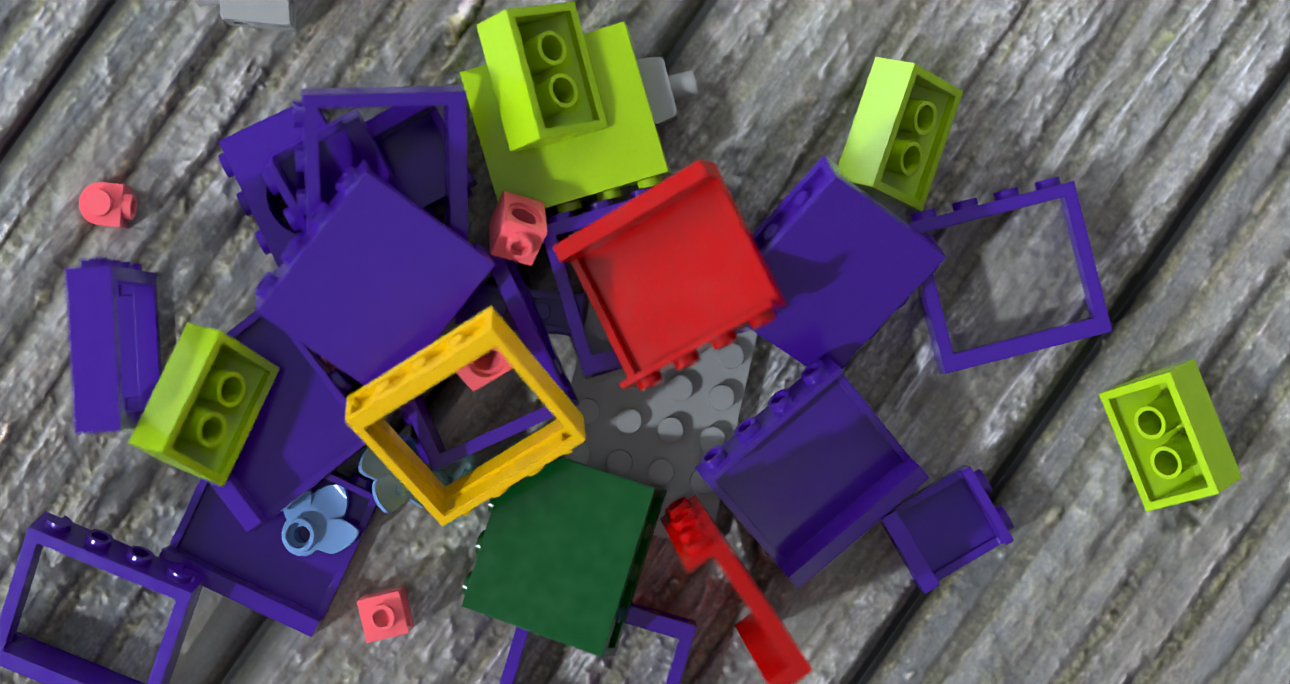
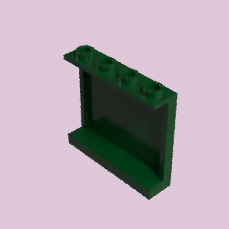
M562 456L557 457L546 464L537 474L524 477L511 485L501 496L490 498L488 512L491 514L486 530L480 533L476 542L475 552L478 555L473 570L467 574L463 583L462 593L465 596L462 607L601 658L615 656L667 490L653 485L642 484Z

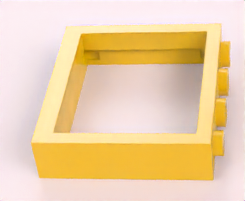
M492 306L347 397L345 422L442 527L461 515L466 517L476 506L491 497L501 496L514 483L526 476L537 474L546 464L562 454L572 453V448L586 441L583 414ZM496 347L557 419L445 487L384 420L383 416Z

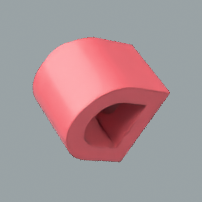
M96 182L90 184L82 191L79 198V209L82 216L92 224L129 229V220H134L136 215L137 198L135 194H132L131 186Z

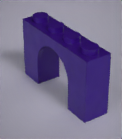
M293 106L218 141L223 150V153L218 155L219 161L229 178L235 176L242 190L236 193L238 201L247 216L254 215L260 230L255 232L256 239L266 255L272 253L278 269L284 262L281 259L284 250L295 237H298V234L289 229L281 220L275 205V195L269 190L261 172L267 170L265 167V156L303 137V127L294 128ZM317 108L319 129L328 124L322 108Z

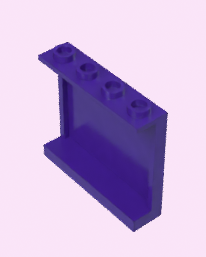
M823 156L752 234L787 304L774 312L777 316L776 320L752 331L806 367L812 362L822 360L825 356H828L843 369L862 345L877 334L881 325L907 302L909 296L918 286L936 272L939 264L946 256L929 233L925 236L921 235L846 179L838 166L826 156Z
M363 160L356 170L350 167L345 171L335 187L339 192L329 205L322 202L316 208L308 221V224L312 227L302 239L295 237L288 244L281 256V259L284 261L275 274L268 272L264 275L255 288L254 294L257 295L256 312L365 386L431 345L495 266V263L487 249L477 242L473 246L371 172L369 164Z
M256 311L226 334L280 369L224 487L209 482L247 533L259 530L367 446L345 422L347 397L350 396L348 391L352 389L347 378L338 368H334L331 371L321 358L322 356ZM156 382L141 393L147 402L157 385Z
M828 356L809 364L802 371L800 379L788 389L785 388L776 392L769 399L766 408L755 417H749L742 421L736 427L732 437L722 445L709 449L703 455L701 463L695 467L708 486L713 489L798 590L929 479L925 471L910 458L844 376V371Z
M334 470L311 488L312 493L328 485L338 484L346 488L349 496L347 514L343 519L353 524L359 530V534L349 547L335 554L318 550L311 555L297 556L289 552L282 541V528L287 521L284 511L259 530L247 533L211 484L200 478L169 546L162 548L158 557L172 563L186 564V569L206 576L203 587L312 637L319 631L378 506L372 493L373 480L354 472L350 478ZM303 526L299 531V536L304 542H307L310 538V532Z

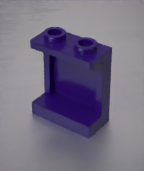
M436 105L393 106L367 120L365 123L396 177L400 192L434 216L433 209L446 202L444 120ZM467 164L469 198L473 195L470 188L478 185Z
M358 108L318 129L321 203L325 202L329 205L339 192L335 187L341 176L350 167L356 170L363 160L369 164L371 172L400 192L399 183ZM303 137L265 156V167L267 170L261 172L273 195L281 193L288 205L287 208L283 209V212L295 233L300 230L303 233L307 232L306 216H298L297 189H305L304 172H296L295 145H303Z
M960 466L904 499L880 520L881 525L918 588L925 594L940 585L938 581L995 547L1001 544L1008 545L1014 541L1009 533V530L1013 529L1014 525L1002 506L995 508L987 495L992 491V488L980 469L973 471L970 466Z

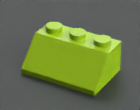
M575 1L505 9L477 24L510 152L542 147L608 128Z
M875 57L847 142L839 160L838 168L843 176L865 193L914 210L923 211L963 91L916 63Z
M187 323L128 443L165 463L224 487L280 368L221 330Z
M1194 358L1157 369L1099 393L1146 512L1219 494L1242 478Z

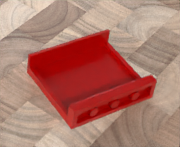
M698 160L552 246L559 262L572 263L628 377L619 383L622 389L638 386L642 392L664 381L662 373L673 367L677 371L691 367L701 361L700 352L713 346L715 351H718L739 340L736 332L749 325L752 330H756L777 319L774 312L787 305L715 162Z
M694 494L688 499L687 497H681L672 502L665 509L666 514L660 520L686 570L690 572L713 556L752 613L735 624V627L766 684H795L813 671L812 667L779 614L698 497Z

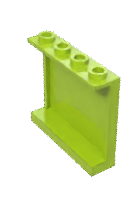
M625 21L583 34L608 128L542 147L510 152L487 64L460 72L497 202L504 190L544 202L545 212L556 209L557 214L570 211L575 212L582 209L581 201L597 197L598 202L607 199L615 200L623 197L621 189L637 184L639 190L654 187L663 182L662 177L672 174L666 162L632 46L634 44Z

